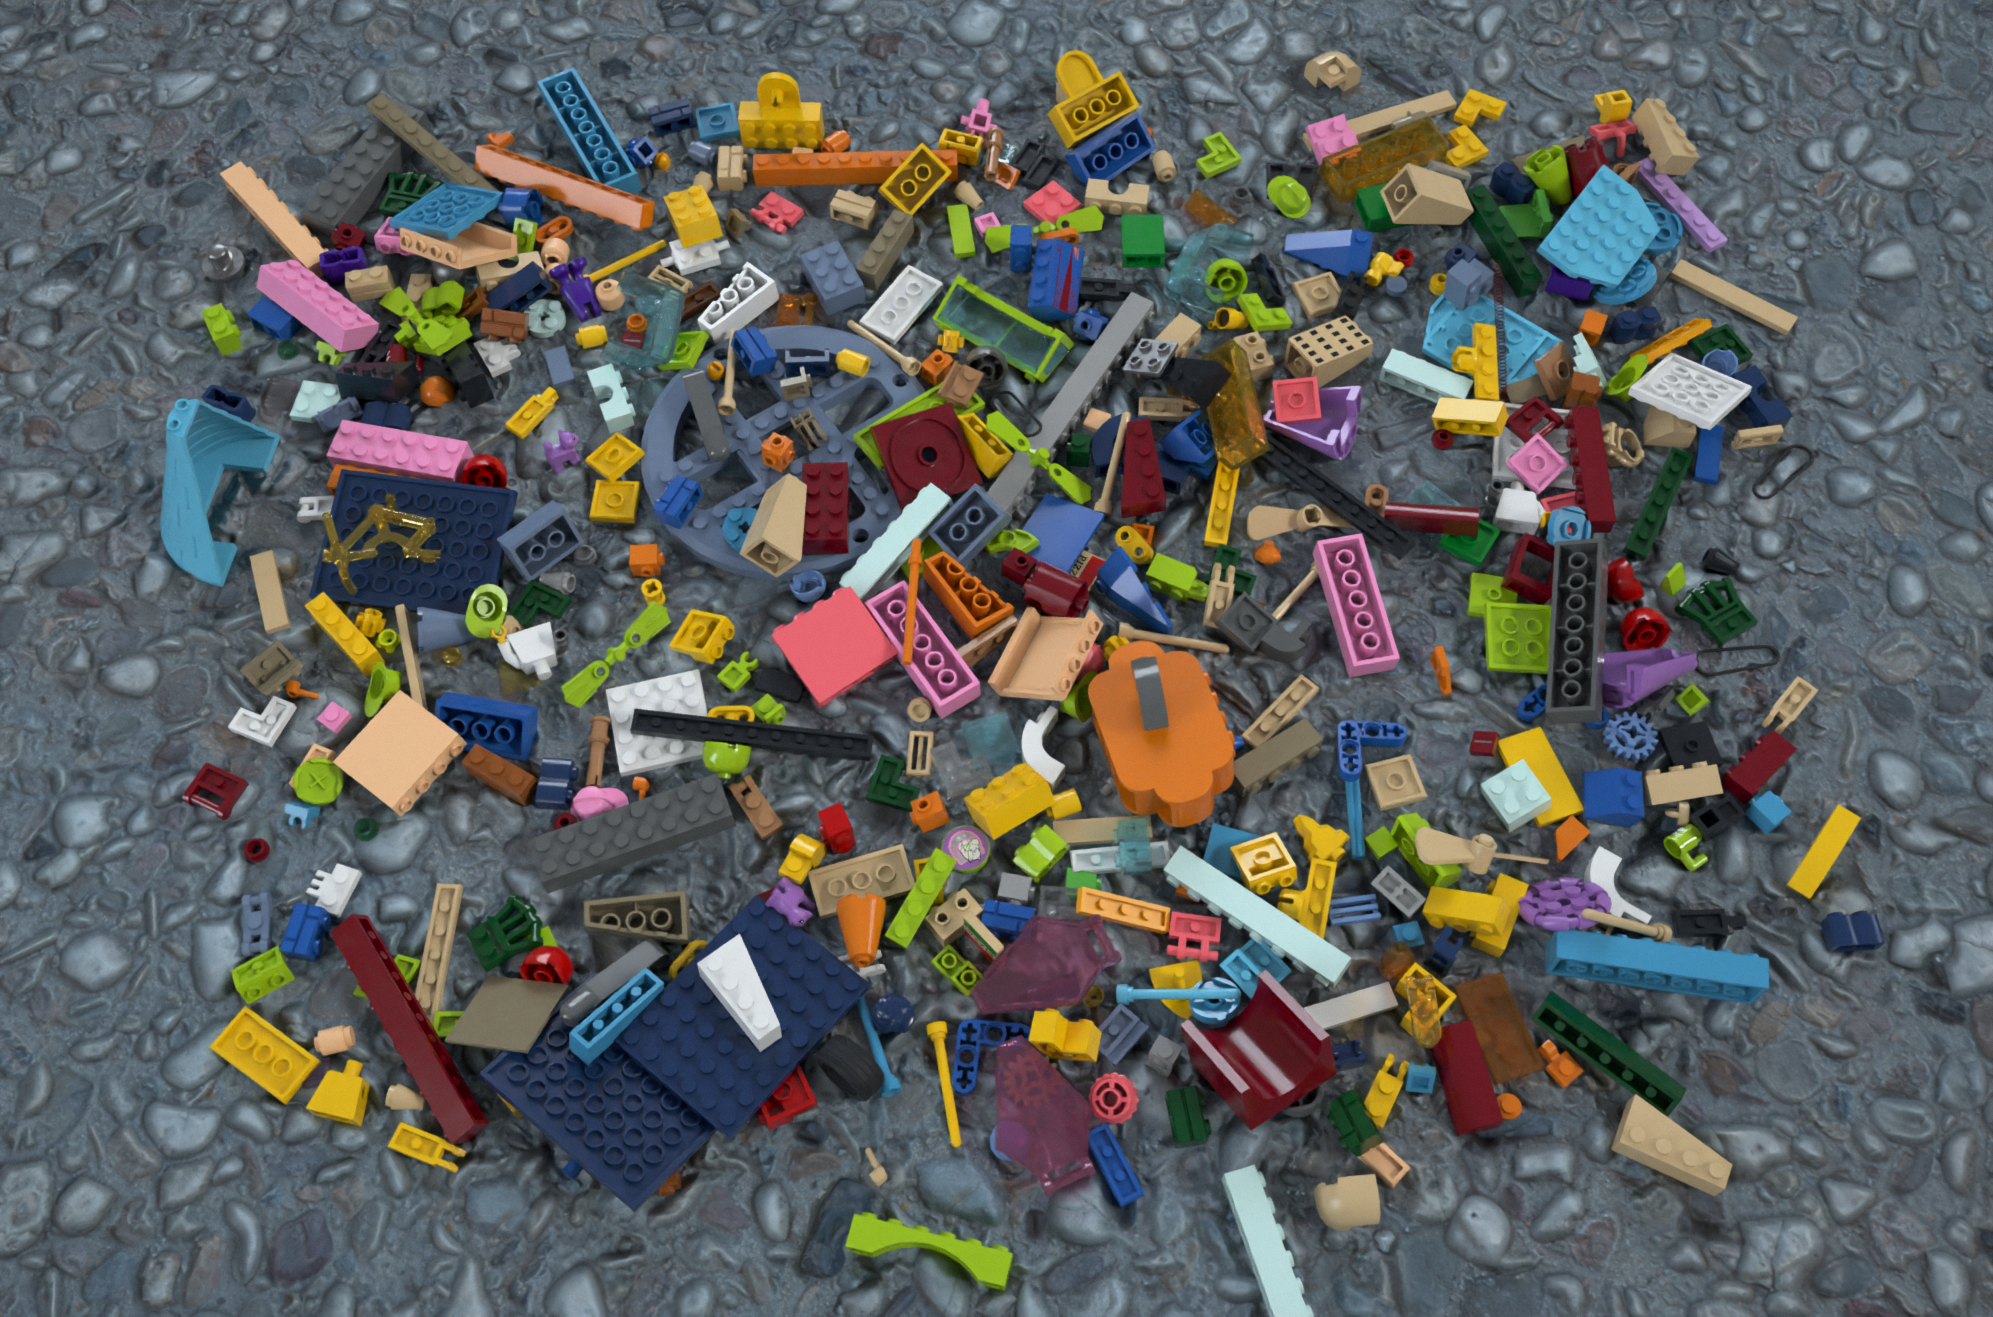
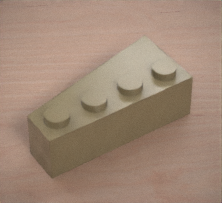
M685 890L584 901L585 927L591 933L642 940L652 938L657 942L686 946L692 942L689 896Z

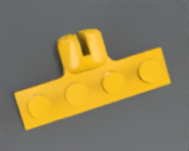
M1475 322L1472 326L1473 348L1458 346L1452 354L1451 362L1453 364H1451V368L1455 372L1467 373L1473 376L1476 400L1499 401L1496 326Z
M1312 858L1306 889L1303 891L1282 889L1279 894L1277 909L1324 940L1337 862Z

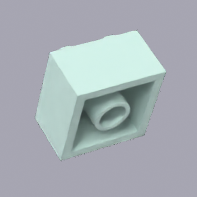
M1523 759L1480 784L1482 795L1509 833L1552 807L1551 797Z

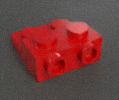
M800 1065L756 1112L761 1127L766 1125L768 1130L771 1131L793 1121V1116L817 1106V1101Z

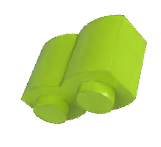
M446 281L440 284L439 287L427 289L423 293L419 313L426 319H433L439 315L448 316L458 313L461 310L465 289L455 281Z
M1046 824L1043 827H1037L1030 836L1032 838L1026 846L1024 844L1021 845L1014 853L1015 858L1013 862L1036 883L1045 877L1053 865L1070 848Z

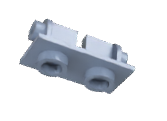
M355 396L352 398L347 397V399L337 403L335 408L331 406L321 412H317L318 414L314 417L324 434L339 427L342 420L351 421L363 415V411Z

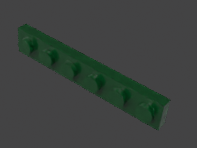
M1672 447L1622 551L1623 553L1642 561L1645 560L1694 457L1693 455Z

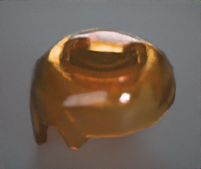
M1404 941L1397 942L1382 956L1381 962L1384 968L1379 966L1378 970L1385 979H1401L1415 963L1413 951Z

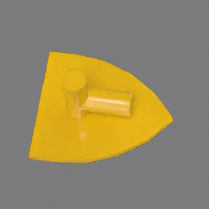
M1198 959L1149 969L1154 989H1192L1198 982L1202 981ZM1160 999L1168 1009L1185 1020L1191 1017L1189 999Z

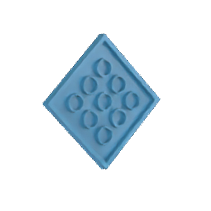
M445 182L388 221L393 229L400 230V228H405L419 234L429 235L430 237L451 240L456 238L457 234L470 228L471 224L477 220L483 219L491 210L499 208V204L503 203L504 192Z

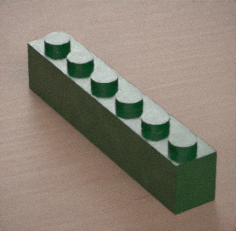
M1485 185L1465 190L1474 210L1467 218L1495 263L1498 262L1499 269L1503 271L1502 274L1516 297L1521 298L1537 293L1543 276Z
M1553 991L1548 994L1532 1016L1531 1020L1630 1093L1638 1095L1668 1117L1682 1100L1687 1089Z

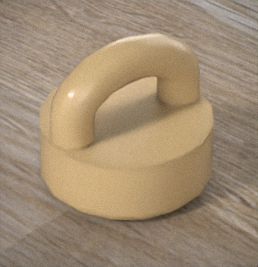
M923 697L914 698L908 706V715L916 722L926 721L932 712L931 703Z
M1678 801L1677 808H1668L1665 814L1669 817L1677 818V825L1687 826L1690 812L1689 803Z

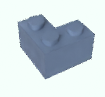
M1475 258L1470 263L1461 259L1447 272L1443 297L1464 311L1468 306H1473L1481 294L1490 291L1494 284V272Z

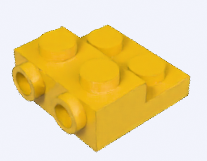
M691 609L669 644V647L672 651L691 655L695 661L713 664L715 659H719L722 656L723 646L726 641L733 638L735 627L727 616Z
M1276 832L1230 847V854L1240 870L1241 879L1246 888L1252 893L1264 895L1272 887L1278 885L1287 887L1297 879L1296 864Z

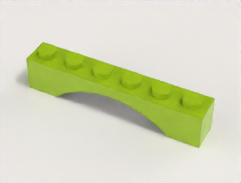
M862 1212L861 1215L854 1214L845 1245L848 1252L875 1258L885 1252L900 1248L917 1247L931 1249L945 1254L960 1263L979 1285L1002 1291L1006 1290L1013 1260V1253L1008 1252L1009 1249L1001 1245H993L992 1248L982 1246L981 1241L972 1238H966V1241L955 1239L956 1235L941 1231L940 1235L930 1233L929 1228L920 1225H914L913 1228L903 1226L902 1221L888 1218L887 1222L878 1220L877 1215L868 1212Z

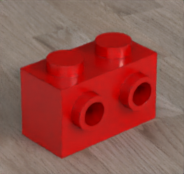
M840 802L817 812L820 826H818L821 834L820 838L822 843L825 844L826 850L830 848L833 855L845 854L856 846L852 825Z

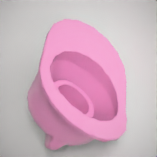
M588 786L581 789L573 798L570 811L580 822L628 805L629 802L627 796L616 788Z

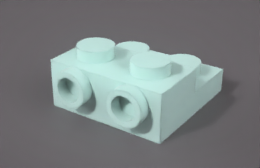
M1582 332L1573 336L1577 343L1573 347L1578 355L1573 358L1577 365L1573 367L1574 371L1585 373L1586 376L1589 374L1599 376V386L1603 388L1608 386L1595 355Z

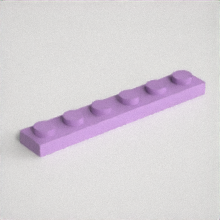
M1649 157L1639 161L1641 165L1636 176L1671 213H1675L1679 217L1685 229L1708 253L1726 245L1728 239L1666 174L1656 173L1654 168L1657 164L1655 162H1652Z

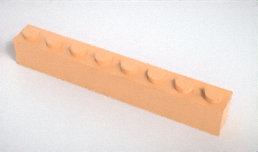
M240 161L221 172L220 175L227 188L294 260L299 261L306 269L312 271L318 278L323 277L324 273L320 267L319 254L329 250L327 248L323 250V246L316 236L311 237L309 229L305 225H300L297 216L294 213H289L286 204L283 201H278L279 199L272 189L267 190V185L261 178H256L257 175L250 166L246 167Z

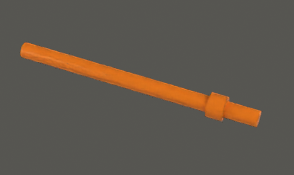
M920 539L912 540V550L908 558L910 574L902 664L906 666L912 664L919 568L922 566Z

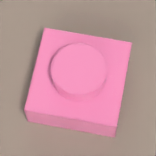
M994 212L974 218V224L982 238L986 236L987 227L1001 226Z
M331 702L316 720L319 724L337 735L349 722L352 715L339 705Z

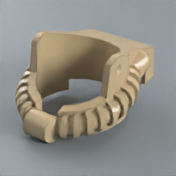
M1614 422L1603 425L1602 434L1608 466L1631 468L1644 460L1645 451L1642 450L1637 436L1631 429L1616 428L1617 424ZM1621 441H1625L1631 451L1635 452L1634 458L1629 455L1627 450H1622Z

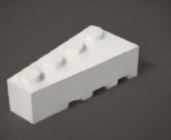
M748 262L743 266L744 270L734 276L732 279L733 283L728 289L724 288L721 291V297L717 301H713L697 319L700 330L707 331L710 335L707 341L714 346L730 338V331L732 329L740 330L780 299L775 281Z
M740 934L697 963L700 977L760 1052L782 1037L780 1023Z

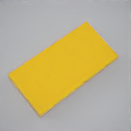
M1541 727L1499 740L1497 749L1506 767L1508 768L1523 759L1551 797L1552 807L1533 818L1538 828L1567 819L1571 815L1575 816L1583 813L1584 808Z
M246 1006L242 1008L209 1046V1048L285 1105L322 1063Z

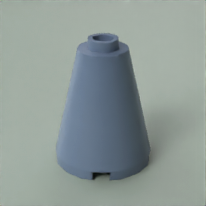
M417 607V615H419V621L417 622L419 653H427L477 640V637L466 626V615L427 607Z

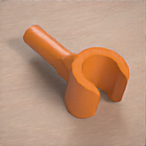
M288 680L286 682L285 690L291 698L306 696L313 699L319 698L318 693L300 689V682Z
M636 776L633 781V790L639 791V800L645 799L646 792L649 789V782L643 777Z

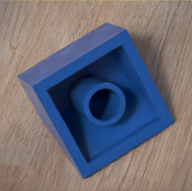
M1612 768L1582 774L1585 820L1631 827L1644 818L1641 771Z

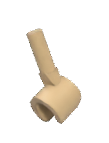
M867 1148L865 1153L874 1168L869 1176L877 1186H880L887 1180V1174L884 1168L877 1162L871 1148Z

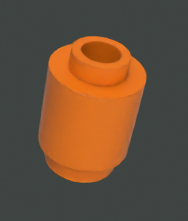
M844 130L835 131L821 141L822 153L843 152L851 144L850 136Z

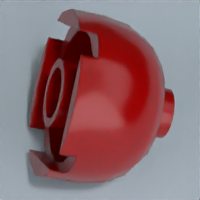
M478 454L470 458L463 468L461 477L462 484L493 488L506 487L508 480L505 465L499 458L489 454Z
M1624 557L1608 564L1607 597L1610 596L1615 602L1620 604H1630L1640 600L1645 595L1639 580L1636 581L1633 575L1632 567Z
M1641 607L1630 611L1623 617L1619 633L1626 649L1631 651L1661 647L1667 641L1670 629L1667 621L1659 611L1650 607Z
M550 945L539 946L533 949L526 956L520 967L521 976L525 980L567 985L570 984L574 971L572 960L561 947Z

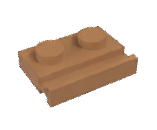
M955 360L936 397L944 398L946 402H951L952 405L966 410L983 379L984 373L965 364L962 366Z

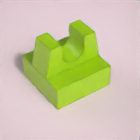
M405 320L399 324L402 329L394 337L400 345L409 349L413 347V343L419 340V337L408 321Z
M317 342L316 349L319 350L318 361L327 362L330 356L329 364L338 366L342 356L346 357L347 351L339 352L329 343Z

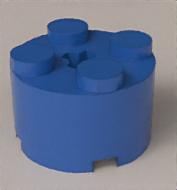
M531 188L505 189L503 203L499 204L498 209L499 214L503 215L508 230H513L515 218L538 223L537 229L541 227L544 213H540V206H543V200L538 190Z

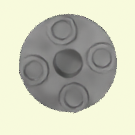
M220 243L213 244L207 249V255L202 262V270L211 282H225L238 279L243 275L245 258L239 249L227 245L224 246Z

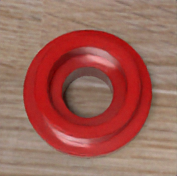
M1402 248L1394 253L1393 260L1402 262L1404 264L1403 269L1412 266L1414 257L1409 249Z

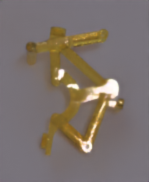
M386 494L385 502L387 508L381 504L370 506L367 512L368 516L340 544L332 515L329 512H325L322 515V519L329 539L330 549H323V562H334L337 565L342 584L349 594L355 595L357 588L349 576V561L377 557L378 551L375 548L384 542L399 544L402 546L405 557H420L421 561L425 563H433L435 558H441L440 550L419 548L436 532L435 519L397 511L395 495ZM387 522L418 530L409 539L399 533L391 532ZM375 523L379 534L370 538L364 544L362 550L347 552Z

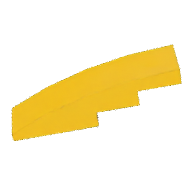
M1838 804L1811 843L1810 848L1798 864V868L1786 886L1805 898L1810 899L1861 818Z

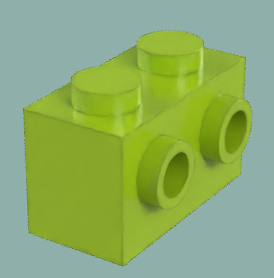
M219 303L201 311L213 341L223 356L243 349L239 339L242 334L238 326L232 323L235 319L230 309L225 310L222 303Z

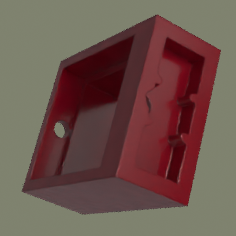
M1525 533L1515 542L1501 587L1516 592L1517 595L1538 605H1544L1552 598L1555 547L1538 539L1535 535ZM1525 551L1552 563L1545 585L1519 572Z

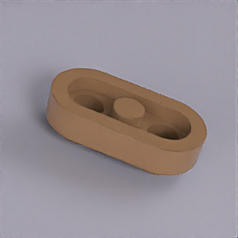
M1380 484L1370 485L1364 496V504L1384 517L1386 501H1388L1389 496L1388 490Z

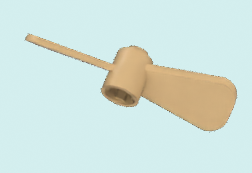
M1309 504L1299 510L1259 505L1249 512L1247 518V534L1253 541H1259L1291 530L1306 532L1316 526L1355 528L1329 508H1319L1314 504Z
M1421 827L1415 836L1417 854L1424 863L1429 865L1463 863V866L1473 873L1486 874L1493 857L1541 864L1549 863L1548 859L1495 852L1497 844L1487 834L1473 836L1472 841L1431 828Z

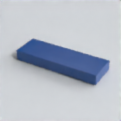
M1715 425L1711 430L1699 427L1693 481L1716 485L1719 475L1724 427Z
M1106 1122L1084 1133L1083 1137L1120 1208L1143 1197L1145 1194L1108 1123Z

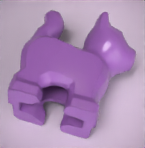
M559 429L560 443L553 445L547 441L543 443L545 456L555 473L564 470L562 463L569 460L571 465L581 462L575 448L579 440L576 433L563 432Z
M786 876L778 883L771 893L772 896L765 903L767 907L772 906L780 914L786 916L789 925L792 927H803L806 921L813 916L810 911L817 909L816 903L812 902L805 895L804 890L800 886L793 884ZM801 903L806 909L810 911L798 908V905Z

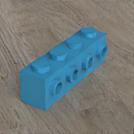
M645 967L619 991L615 992L604 1004L595 1009L583 1022L573 1028L569 1033V1050L589 1065L614 1043V1039L664 989V982Z

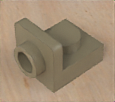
M804 366L800 367L801 376L780 380L785 401L811 396L809 387L813 386L810 373H805Z

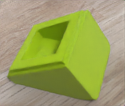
M1677 562L1659 585V588L1671 597H1674L1686 584L1682 563Z
M1693 683L1674 698L1690 716L1710 703V700Z

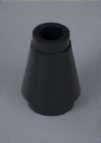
M1709 547L1701 561L1707 569L1734 575L1739 568L1738 562L1717 547L1715 549Z

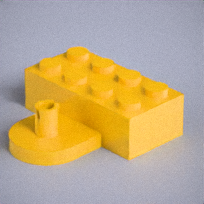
M1079 50L1065 53L1057 62L1056 77L1068 99L1055 105L1048 112V116L1067 149L1104 130L1124 115L1134 113L1140 107L1121 71L1103 79L1092 58Z
M780 72L767 73L758 81L757 95L759 101H740L738 123L743 148L793 149V147L821 149V141L824 140L825 134L821 103L801 102L798 84L791 76Z

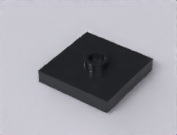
M1706 721L1659 730L1658 735L1671 767L1683 765L1684 770L1691 769L1693 763L1707 761L1708 766L1717 764V767H1721L1723 765Z

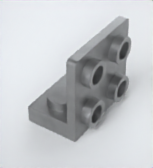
M1142 338L1122 368L1130 387L1138 388L1146 375L1161 376L1178 349V343Z

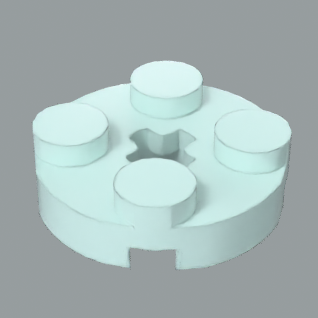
M537 300L523 312L529 313L528 331L534 337L548 338L554 336L553 333L558 329L561 331L566 324L565 311L557 300ZM544 316H548V317H549V318H545V321H541V318H542V317H544Z

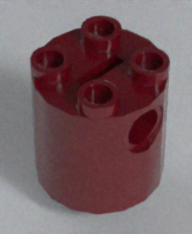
M1597 137L1584 140V144L1578 146L1571 144L1563 148L1572 195L1574 196L1580 195L1603 164L1610 169L1608 159L1604 154L1603 141L1597 140Z
M1040 560L1035 567L1033 578H1028L1024 584L1023 591L1026 594L1023 602L1052 617H1076L1082 615L1089 603L1088 583Z

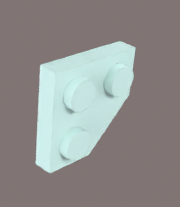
M303 380L289 416L293 421L314 423L317 421L314 416L318 414V411L321 412L331 406L333 408L337 407L336 404L343 401L345 397L340 396L339 388L336 384Z

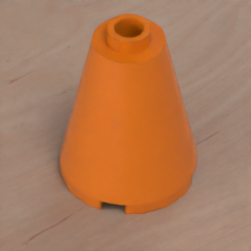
M857 893L844 896L837 902L836 908L849 960L855 966L861 968L867 967L875 961L887 910L885 900L871 893H866V897H857Z

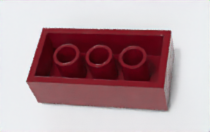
M848 462L802 463V482L807 485L802 545L803 555L849 554Z

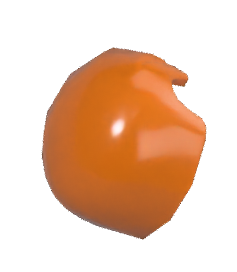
M436 375L427 378L422 383L419 393L421 400L426 405L441 408L443 403L453 402L456 390L449 380L443 376Z

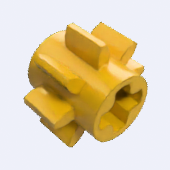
M944 329L943 335H938L937 345H942V351L958 353V347L962 348L964 345V337H959L960 331Z
M367 608L364 613L359 612L355 626L360 627L359 631L363 635L375 637L377 632L381 633L384 630L386 619H382L383 614L379 610Z
M1115 635L1105 641L1103 644V650L1105 651L1103 655L1108 663L1111 654L1117 648L1130 643L1126 637L1122 638Z

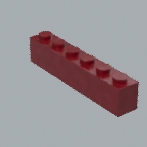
M1571 407L1568 416L1564 417V428L1568 431L1566 444L1571 452L1569 465L1573 466L1572 484L1576 485L1575 504H1578L1579 508L1586 513L1583 515L1586 521H1590L1591 533H1610L1616 522L1599 408Z

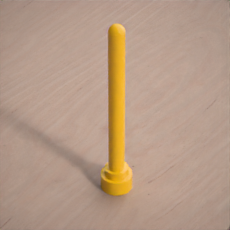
M660 240L590 275L585 274L583 277H590L593 283L665 248L667 245L666 241Z
M937 1021L927 1024L926 1030L927 1036L931 1038L935 1046L951 1145L957 1148L961 1145V1136L944 1043L948 1030L945 1021Z

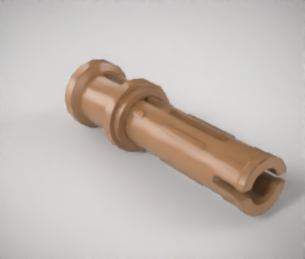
M995 127L987 131L986 137L988 141L985 144L987 157L984 178L990 182L997 179L999 155L1003 151L1002 141L1005 136L1003 130Z
M593 716L590 718L592 728L591 735L588 736V742L591 747L585 786L592 785L601 788L605 747L610 741L608 729L612 724V720L606 716Z

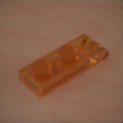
M1198 189L1194 190L1184 206L1224 238H1227L1228 233L1223 229L1226 228L1229 231L1233 229L1227 222L1230 221L1236 224L1238 221Z

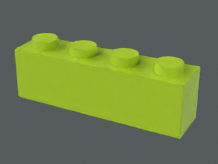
M935 848L884 935L885 939L906 950L958 860Z

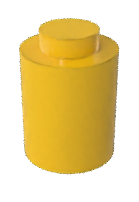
M843 349L842 352H838L835 363L839 370L863 378L869 370L870 357Z
M1074 788L1053 795L1056 803L1044 810L1047 818L1051 817L1053 821L1080 812L1082 808L1078 795Z

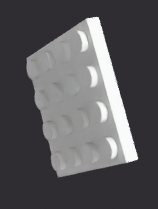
M1671 352L1633 384L1629 389L1628 395L1636 398L1638 401L1653 405L1659 410L1676 415L1679 419L1692 422L1700 428L1711 430L1748 396L1752 386Z
M1505 403L1508 417L1523 405ZM1551 408L1558 415H1560L1563 420L1565 416H1568V413L1570 411L1565 409ZM1545 418L1531 429L1529 433L1534 435L1549 421ZM1563 424L1559 429H1554L1544 439L1569 464L1571 452L1566 444L1568 431L1564 428ZM1505 426L1500 437L1493 436L1492 480L1499 479L1506 482L1521 481L1505 463L1524 446V442ZM1567 466L1548 486L1576 489V485L1572 484L1573 466Z
M699 669L606 689L619 771L622 777L703 759L704 742L631 734L630 731L634 709L707 717L708 711Z

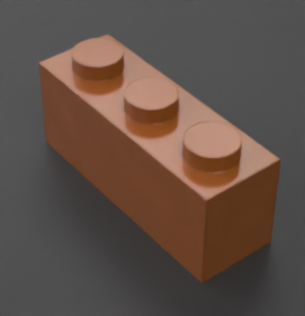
M478 744L473 746L461 762L469 775L525 807L528 806L536 795L538 782L533 775Z

